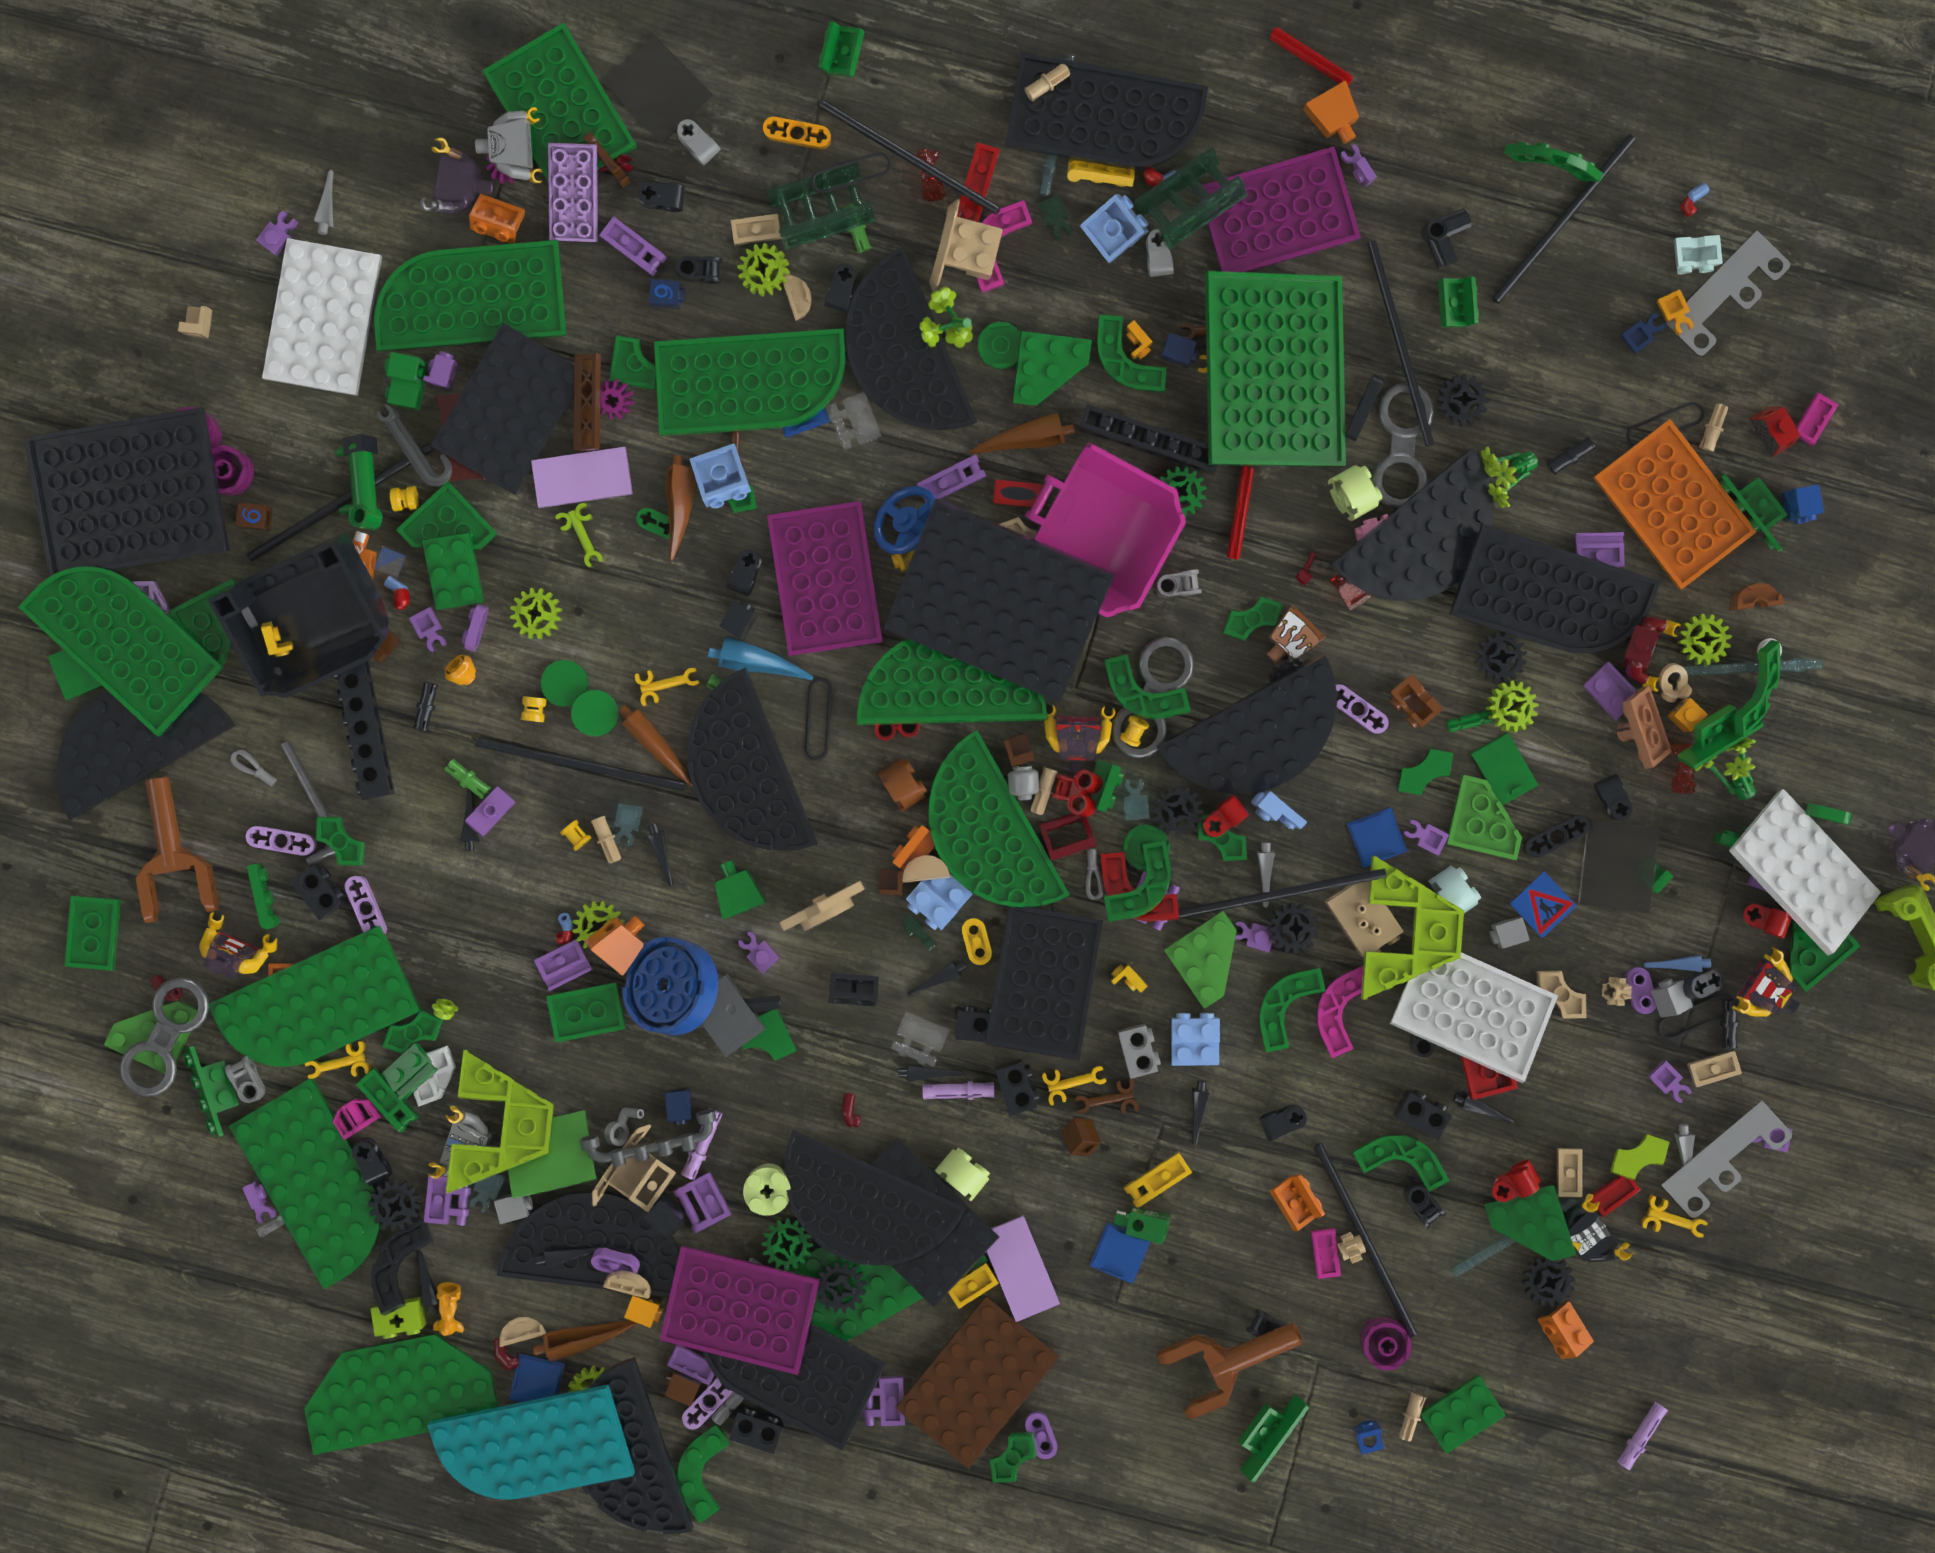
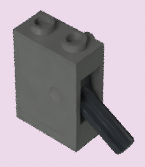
M719 973L716 1001L702 1025L724 1056L727 1057L765 1030L766 1026L756 1012L779 1010L782 1008V1000L779 995L746 999L728 974L722 977Z

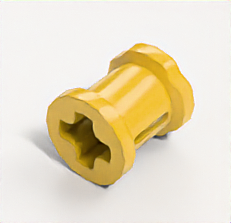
M1133 715L1129 717L1130 723L1125 732L1121 733L1120 739L1128 745L1138 747L1141 743L1140 738L1144 730L1148 729L1149 724L1142 718Z
M577 820L570 823L560 832L562 836L565 835L573 844L574 851L580 849L591 839V836L586 835L578 826L579 822Z

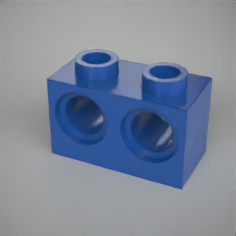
M1819 484L1781 493L1783 509L1788 514L1785 517L1786 522L1794 520V525L1817 520L1816 515L1824 513Z

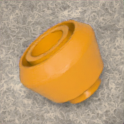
M468 655L455 657L445 668V678L457 685H468L476 676L475 666Z

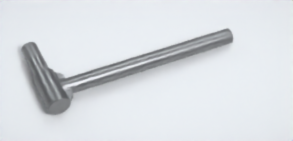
M290 742L282 743L280 746L318 817H329ZM327 844L326 848L307 857L306 861L311 867L325 858L333 857L336 854Z

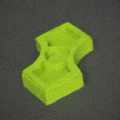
M1646 1134L1637 1147L1631 1150L1616 1149L1610 1172L1634 1180L1637 1173L1648 1164L1664 1165L1670 1142Z

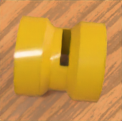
M408 486L406 489L398 487L390 489V501L394 512L402 511L404 508H409L410 510H417L419 508V496L416 486Z
M523 696L522 704L524 705V711L521 712L520 720L544 722L543 708L546 706L547 699ZM528 707H537L539 710L528 709Z

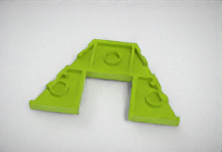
M1371 856L1370 871L1385 868L1387 878L1369 882L1368 903L1415 907L1411 954L1364 951L1361 999L1364 1000L1381 991L1391 989L1397 984L1416 978L1427 971L1439 968L1443 964L1461 958L1464 910L1376 856Z
M463 1050L458 1098L505 1102L500 1148L452 1144L446 1193H451L549 1153L554 1105L518 1084L504 1073L494 1069L488 1063L470 1054L467 1050Z

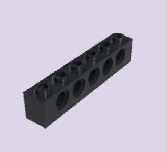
M1090 404L1086 405L1079 431L1211 475L1216 472L1218 465H1209L1208 444Z
M368 660L334 676L335 680H338L340 689H337L338 700L340 703H343L344 707L342 721L344 726L348 727L349 735L346 736L348 748L352 749L354 759H351V766L353 772L357 773L356 791L362 800L395 794ZM352 675H356L358 678V684L354 688L350 687L348 683ZM357 698H360L363 703L359 711H356L353 707V702ZM362 721L367 724V731L364 734H360L358 731V724ZM367 744L372 748V754L368 758L362 753L363 747ZM370 768H374L377 773L373 781L367 777V771Z

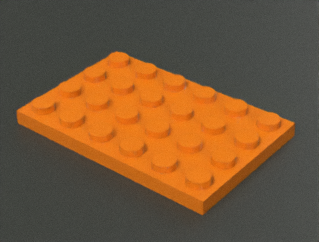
M1671 419L1664 422L1593 477L1678 590L1685 588L1757 532Z

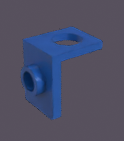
M1367 1420L1359 1423L1358 1426H1354L1362 1455L1384 1449L1380 1435L1382 1430L1377 1421ZM1376 1436V1443L1373 1446L1363 1444V1438Z

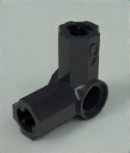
M1465 208L1438 219H1433L1422 228L1421 236L1429 246L1437 269L1458 261L1449 236L1472 227L1471 218ZM1431 226H1435L1439 230L1438 237L1431 234Z

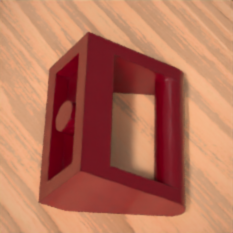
M1072 813L1039 824L1051 861L1097 846L1087 817ZM1080 820L1083 821L1088 838L1052 849L1047 835L1048 831Z

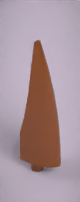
M1054 413L1006 430L970 450V455L1009 449L1045 448L1065 443V435L1075 433L1074 426L1070 424L1061 427L1059 414Z
M681 455L673 456V465L666 472L665 493L670 526V561H673L684 536L696 488V478L693 469L682 466L683 456Z
M626 705L618 711L626 719L622 723L626 730L663 766L693 788L690 775L669 744L642 711L637 709L632 713Z
M625 1320L584 1327L564 1328L543 1334L544 1344L534 1346L533 1351L535 1356L546 1353L550 1363L600 1345L638 1323Z

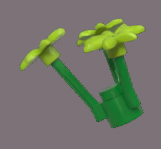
M1486 447L1485 451L1481 450L1480 452L1485 466L1484 470L1490 477H1498L1495 482L1497 487L1495 488L1492 483H1489L1488 492L1493 496V502H1497L1500 508L1510 507L1506 500L1509 498L1507 492L1523 478L1529 476L1531 470L1537 468V457L1531 451H1527L1523 454L1516 452L1512 455L1497 458L1494 453L1490 454L1489 447ZM1514 460L1512 467H1508V461ZM1514 472L1520 474L1516 478L1512 476Z
M1744 738L1725 750L1730 751L1734 749L1740 755V757L1735 758V763L1728 762L1725 764L1729 769L1724 772V775L1732 774V785L1713 765L1714 762L1712 760L1717 756L1696 768L1695 771L1697 772L1702 766L1709 768L1728 788L1731 795L1736 794L1739 800L1751 798L1755 795L1756 790L1752 784L1754 781L1749 770L1754 769L1755 765L1749 764L1752 759L1750 757L1746 758L1745 752L1746 748L1751 747L1750 744L1756 743V740Z

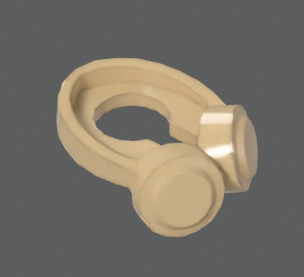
M1670 663L1662 669L1659 676V685L1662 690L1661 697L1668 702H1675L1677 698L1685 699L1689 697L1692 688L1688 684L1686 670L1676 663ZM1678 672L1680 677L1677 681V686L1673 690L1672 684L1668 683V677L1670 674Z

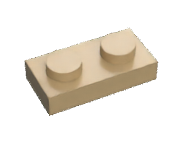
M778 214L731 220L735 246L782 239Z
M1734 1050L1687 1064L1693 1085L1696 1088L1742 1074Z
M1557 1148L1556 1193L1558 1197H1582L1581 1148Z

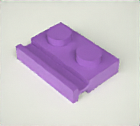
M1624 532L1574 534L1575 554L1612 566L1625 567Z
M1606 662L1601 669L1582 685L1614 720H1617L1623 714L1622 702L1636 692L1633 686L1610 662Z
M576 940L534 960L549 991L593 970L580 942Z

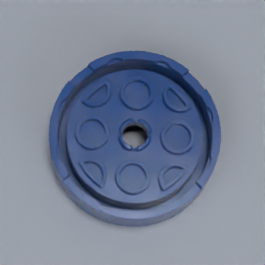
M673 937L655 938L643 945V948L625 973L627 974L625 988L622 987L626 1010L637 1025L648 1031L672 1036L689 1033L705 1021L716 1001L718 992L716 966L705 949L689 941ZM665 979H669L667 991L662 990V982Z

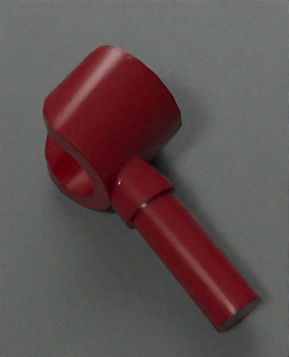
M621 154L616 158L615 163L623 171L630 172L633 169V166L627 163L632 161L627 155ZM606 166L599 169L600 172L609 170Z
M1312 551L1306 564L1296 575L1297 581L1303 586L1313 577L1308 572L1316 556V553Z

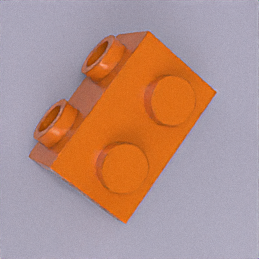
M923 825L920 828L914 826L907 835V838L910 839L905 847L900 844L892 854L895 858L892 863L903 871L914 858L929 855L935 847L931 832Z
M1301 1174L1288 1176L1269 1191L1293 1231H1299L1313 1219L1325 1215L1320 1200L1314 1196L1309 1182Z
M1570 1301L1563 1302L1562 1305H1559L1549 1315L1538 1318L1543 1332L1548 1336L1556 1353L1562 1359L1578 1357L1594 1342Z

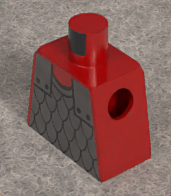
M1770 406L1749 418L1771 457L1794 445L1800 437L1798 429L1783 406Z

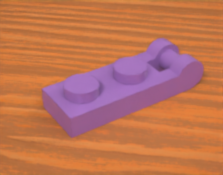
M614 216L599 235L652 277L657 272L656 268L658 265L664 263L667 259L663 253ZM647 253L653 256L649 263L643 260Z
M974 455L917 483V486L928 489L934 494L935 498L942 499L987 476L985 471L981 470L978 465L979 459L977 455ZM969 467L973 475L966 477L963 470Z

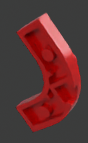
M1124 852L1101 854L1103 884L1107 895L1111 896L1133 891L1134 889L1129 884ZM1177 894L1165 895L1154 909L1134 919L1141 921L1179 919Z

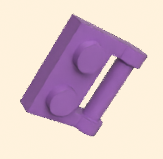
M711 1172L672 1191L675 1198L678 1197L693 1225L691 1226L693 1233H697L732 1214ZM692 1190L706 1217L705 1220H700L687 1192Z

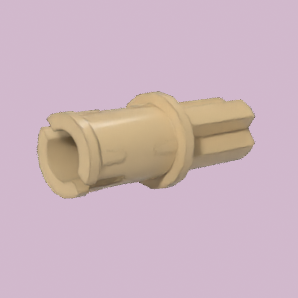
M1061 64L1046 75L1044 73L1041 74L1040 79L1024 88L1028 98L1033 102L1048 90L1053 91L1055 85L1070 76V71L1066 65Z
M1718 403L1715 405L1709 424H1705L1706 430L1699 448L1714 452L1718 437L1724 431L1721 427L1728 411L1726 405Z
M1043 767L1039 781V792L1034 796L1030 808L1031 812L1038 815L1044 814L1049 795L1053 793L1051 789L1058 771Z
M602 816L592 820L591 823L599 839L597 843L601 844L605 857L610 864L619 861L621 855L614 841L615 835H612L605 819L606 817Z
M1411 1392L1406 1412L1402 1414L1405 1418L1399 1434L1400 1439L1409 1442L1412 1440L1417 1421H1421L1420 1415L1426 1400L1425 1396Z

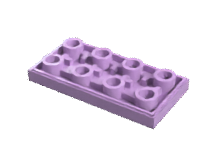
M549 142V240L597 242V144Z
M626 447L531 460L538 508L633 494Z
M1024 1215L991 1228L1000 1238L987 1253L1015 1321L1018 1322L1059 1305L1060 1302Z

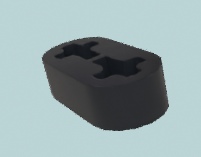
M1715 969L1696 974L1685 980L1683 984L1684 993L1689 999L1708 996L1722 988L1723 976Z

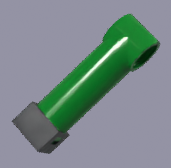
M364 434L342 438L343 447L336 449L335 455L338 457L349 456L352 504L340 507L339 513L348 514L349 522L354 527L376 530L380 527L383 517L376 503L373 455L378 454L377 438Z

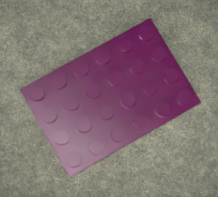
M1335 147L1197 186L1221 272L1247 273L1361 238Z
M861 501L767 515L788 655L796 656L883 642Z
M683 1245L680 1248L660 1340L798 1375L820 1279Z

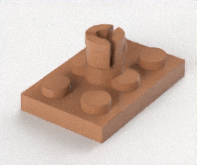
M1649 685L1641 687L1622 702L1623 713L1628 722L1617 725V730H1623L1622 732H1617L1622 742L1631 739L1635 740L1638 748V757L1645 769L1654 768L1672 752Z

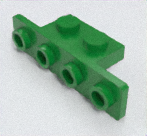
M1722 473L1720 476L1723 480L1720 484L1728 494L1731 491L1738 499L1734 502L1742 513L1747 510L1752 516L1749 522L1755 530L1762 529L1766 535L1763 540L1771 550L1776 548L1778 552L1783 550L1768 529L1788 514L1758 476L1738 491L1727 475Z
M1729 704L1694 726V745L1679 753L1678 760L1696 769L1762 728L1763 721H1760L1745 737L1735 735L1733 718L1737 708Z
M194 1045L184 1048L183 1059L186 1066L191 1068L193 1075L190 1077L193 1088L198 1090L200 1096L198 1104L200 1110L205 1112L208 1120L205 1122L206 1129L214 1138L221 1137L223 1132L217 1113L239 1105L233 1085L225 1072V1061L223 1060L201 1068Z
M1295 1394L1282 1413L1265 1403L1238 1440L1243 1447L1252 1452L1240 1469L1252 1483H1255L1262 1474L1263 1470L1309 1409V1406L1298 1395Z

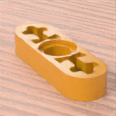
M769 117L763 124L765 136L772 141L819 150L826 149L831 143L830 131L825 126L779 117ZM773 123H776L779 129L785 130L784 125H788L786 129L787 137H783V131H775V134H771L768 127H772ZM795 127H800L804 130V135L800 139H794L790 135L791 130ZM808 129H811V135L819 136V133L823 132L824 137L827 139H823L821 143H818L817 138L810 137V142L806 141Z

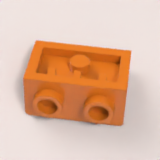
M480 194L469 214L470 229L478 234H485L496 238L501 242L515 244L516 232L525 216V209Z

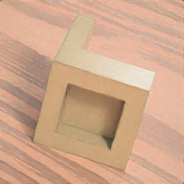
M189 306L187 308L186 322H179L178 331L188 336L209 338L212 310L206 306H201V308Z

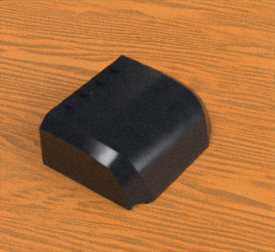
M347 532L223 589L208 600L262 697L265 695L290 697L370 660L386 640L389 629L384 603ZM272 621L273 628L278 627L281 641H277L278 644L288 641L293 642V649L289 650V654L276 657L275 654H268L261 629L262 623Z

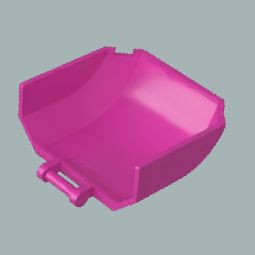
M1088 442L1074 462L1064 483L1049 474L1046 475L1044 479L1046 482L1031 510H1027L1025 517L1041 525L1034 537L1035 540L1115 573L1099 611V614L1110 617L1141 606L1186 521L1175 488ZM1055 486L1060 490L1047 515L1043 518L1039 516V513Z

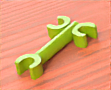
M580 503L575 510L567 514L559 513L555 518L557 520L567 519V524L560 528L562 531H568L573 525L586 553L584 562L590 568L592 567L590 563L592 556H597L599 562H603V557L594 550L581 520L589 521L593 517L591 514L581 515V510L586 508L587 504Z

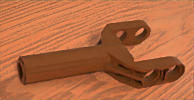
M158 777L145 781L157 852L150 862L144 865L136 877L140 906L145 923L156 922L160 911L153 875L195 868L200 900L207 912L218 911L219 901L212 865L181 845L170 778Z
M1292 1322L1228 1349L1211 1338L1196 1334L1160 1350L1156 1357L1160 1364L1169 1365L1203 1350V1357L1219 1389L1194 1399L1191 1404L1183 1409L1187 1419H1194L1228 1404L1240 1370L1302 1345V1336L1298 1327Z

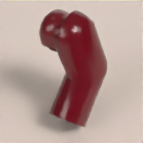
M495 1338V1360L504 1370L511 1371L516 1369L519 1365L518 1358L515 1356L510 1357L506 1352V1346L499 1347V1338Z

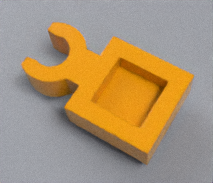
M1680 289L1657 300V304L1666 322L1674 321V332L1676 335L1679 336L1682 333L1680 324H1686L1689 330L1693 329V321L1685 316V314L1690 312V309Z

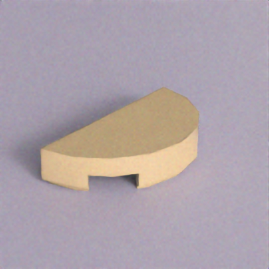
M784 275L788 282L783 283L795 321L797 322L804 318L810 310L812 303L811 291L806 282L793 275Z
M928 855L914 858L907 864L903 872V883L950 878L948 868L943 861Z
M616 1271L609 1274L603 1285L604 1288L649 1299L651 1294L648 1282L640 1275L629 1271Z
M518 1317L509 1321L502 1329L499 1337V1347L543 1336L546 1332L543 1326L535 1319Z

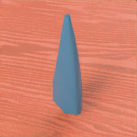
M726 636L722 650L709 649L708 657L719 659V667L735 671L746 667L748 672L779 674L807 680L813 679L812 675L782 657Z

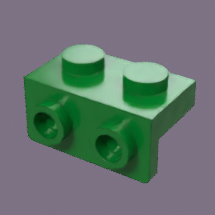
M829 21L824 35L823 49L819 56V68L829 75L854 78L865 31L861 28L839 26L837 23Z
M1475 276L1463 279H1439L1438 292L1441 327L1465 328L1478 324L1479 311L1477 307Z
M1101 760L1097 761L1093 773L1098 774L1102 778L1103 785L1101 790L1096 794H1091V797L1096 801V809L1106 812L1107 808L1112 809L1116 796L1112 794L1115 786L1120 787L1124 773L1120 772L1122 767Z

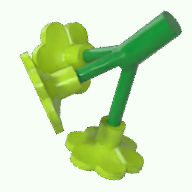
M947 286L931 294L928 306L930 309L935 310L936 313L948 311L953 319L950 323L936 325L929 317L923 318V322H920L922 339L930 347H934L939 342L938 334L945 330L946 342L954 344L957 348H962L965 343H969L973 339L971 320L969 318H958L952 310L956 293Z

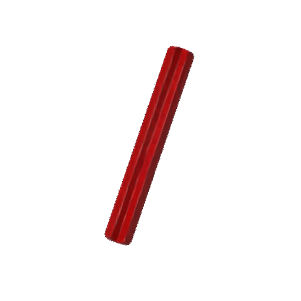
M1278 27L1273 29L1269 37L1270 40L1340 84L1346 81L1347 85H1350L1353 80L1352 74Z
M1243 466L1240 472L1227 558L1238 560L1241 554L1254 468L1250 466Z

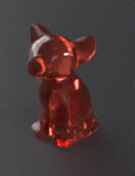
M923 148L917 152L916 156L933 166L934 162L939 159V151L934 150L931 152ZM921 170V180L923 183L921 188L924 200L933 202L943 199L946 196L943 183Z
M1691 743L1670 744L1672 753L1677 757L1679 753L1692 746ZM1680 761L1676 769L1675 778L1672 779L1671 791L1678 794L1694 793L1695 787H1697V783L1694 782L1695 769Z

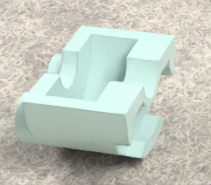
M1720 235L1699 238L1683 237L1673 240L1676 269L1679 275L1691 273L1695 269H1699V273L1714 271V266L1723 264Z
M1449 866L1428 881L1436 894L1463 909L1464 913L1476 906L1478 900L1481 899L1478 891L1474 887L1470 888L1465 880L1468 877L1461 867L1455 869L1453 866Z

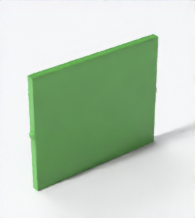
M585 1110L553 1117L549 1153L508 1169L513 1199L597 1180L594 1160L589 1156L587 1150H581L579 1141L581 1138L589 1135Z

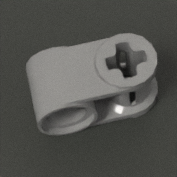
M686 119L679 123L677 133L680 142L702 166L707 164L721 150L717 143L694 121ZM685 129H686L687 131H691V130H692L693 135H692V136H690V135H688V134L685 135V134H684V130H685Z
M1162 229L1152 230L1146 239L1149 277L1171 275L1174 273L1168 235ZM1155 236H1158L1159 240H1163L1159 247L1156 246V243L1151 242Z
M1199 570L1182 571L1160 577L1155 583L1156 593L1164 598L1201 594L1202 590L1199 589L1197 578ZM1163 580L1171 582V592H1164L1161 589V582Z
M247 1055L243 1057L242 1061L232 1066H225L227 1077L233 1084L241 1101L250 1103L264 1097L266 1092L265 1085L257 1072L255 1063ZM250 1085L254 1086L256 1090L254 1097L248 1094V1087Z

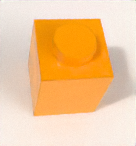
M1691 698L1682 699L1667 717L1683 732H1692L1694 726L1708 714Z
M633 1295L624 1318L651 1328L654 1322L658 1323L663 1312V1309L660 1308L662 1301L653 1297L646 1299Z

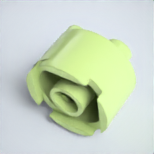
M1354 465L1328 480V485L1333 484V489L1330 490L1333 501L1342 514L1347 512L1350 515L1347 518L1350 521L1378 507L1379 501L1382 499L1380 490L1374 487L1370 480L1371 474L1366 466L1359 467Z
M958 1147L956 1151L954 1149L950 1151L936 1168L935 1172L939 1175L942 1173L941 1177L962 1193L968 1200L972 1201L988 1182L989 1178L987 1177L990 1173L978 1163L972 1165L969 1162L972 1158Z
M763 1164L749 1174L744 1184L743 1195L751 1211L768 1216L777 1214L786 1207L789 1202L787 1190L791 1189L785 1175V1170L776 1164ZM766 1185H769L770 1189H774L771 1194L763 1191Z

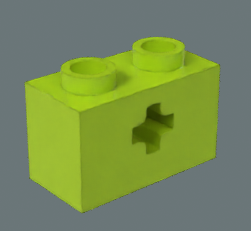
M422 1296L404 1299L406 1306L385 1316L380 1314L377 1303L371 1307L375 1337L382 1336L383 1339L396 1337L397 1333L406 1332V1335L420 1333V1329L427 1325L425 1309L422 1308ZM396 1315H398L399 1318H403V1321L401 1323L399 1319L395 1320Z

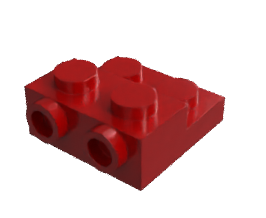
M1460 1055L1471 1100L1518 1089V1081Z

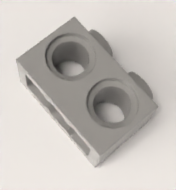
M1144 1023L1117 1030L1130 1079L1158 1072L1157 1065H1161L1158 1052H1153L1151 1042H1155L1152 1029H1147ZM1134 1033H1141L1143 1035L1141 1044L1134 1045L1131 1043L1130 1038ZM1140 1056H1147L1149 1058L1148 1066L1144 1068L1138 1067L1136 1064L1137 1059Z

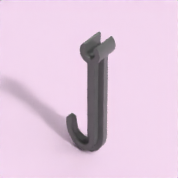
M385 405L389 411L388 416L377 411L378 419L386 424L421 479L431 486L445 484L452 475V464L445 454L440 456L445 471L443 474L437 475L400 420L399 412L388 405Z

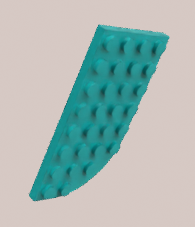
M609 1384L432 1420L427 1425L436 1453L451 1476L469 1490L494 1499H520L631 1477L635 1473Z

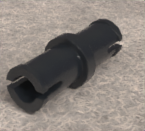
M1587 436L1573 447L1565 448L1562 454L1548 461L1547 465L1550 471L1556 475L1569 465L1577 464L1580 458L1594 451L1596 447Z
M423 682L420 701L416 704L418 710L415 724L413 725L414 729L429 730L432 711H435L436 707L434 706L438 687L437 684Z
M1723 999V1020L1720 1021V1026L1723 1027L1722 1047L1738 1048L1737 1027H1740V1021H1737V1011L1732 1009V1006L1737 1007L1738 1000Z

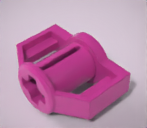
M355 1098L338 1109L333 1123L345 1140L381 1116L369 1099ZM357 1103H362L370 1119H366ZM342 1113L344 1114V1116L346 1117L347 1121H348L349 1124L351 1125V1127H352V1130H351V1131H349V1129L347 1128L346 1124H345L344 1121L342 1120V1118H341Z

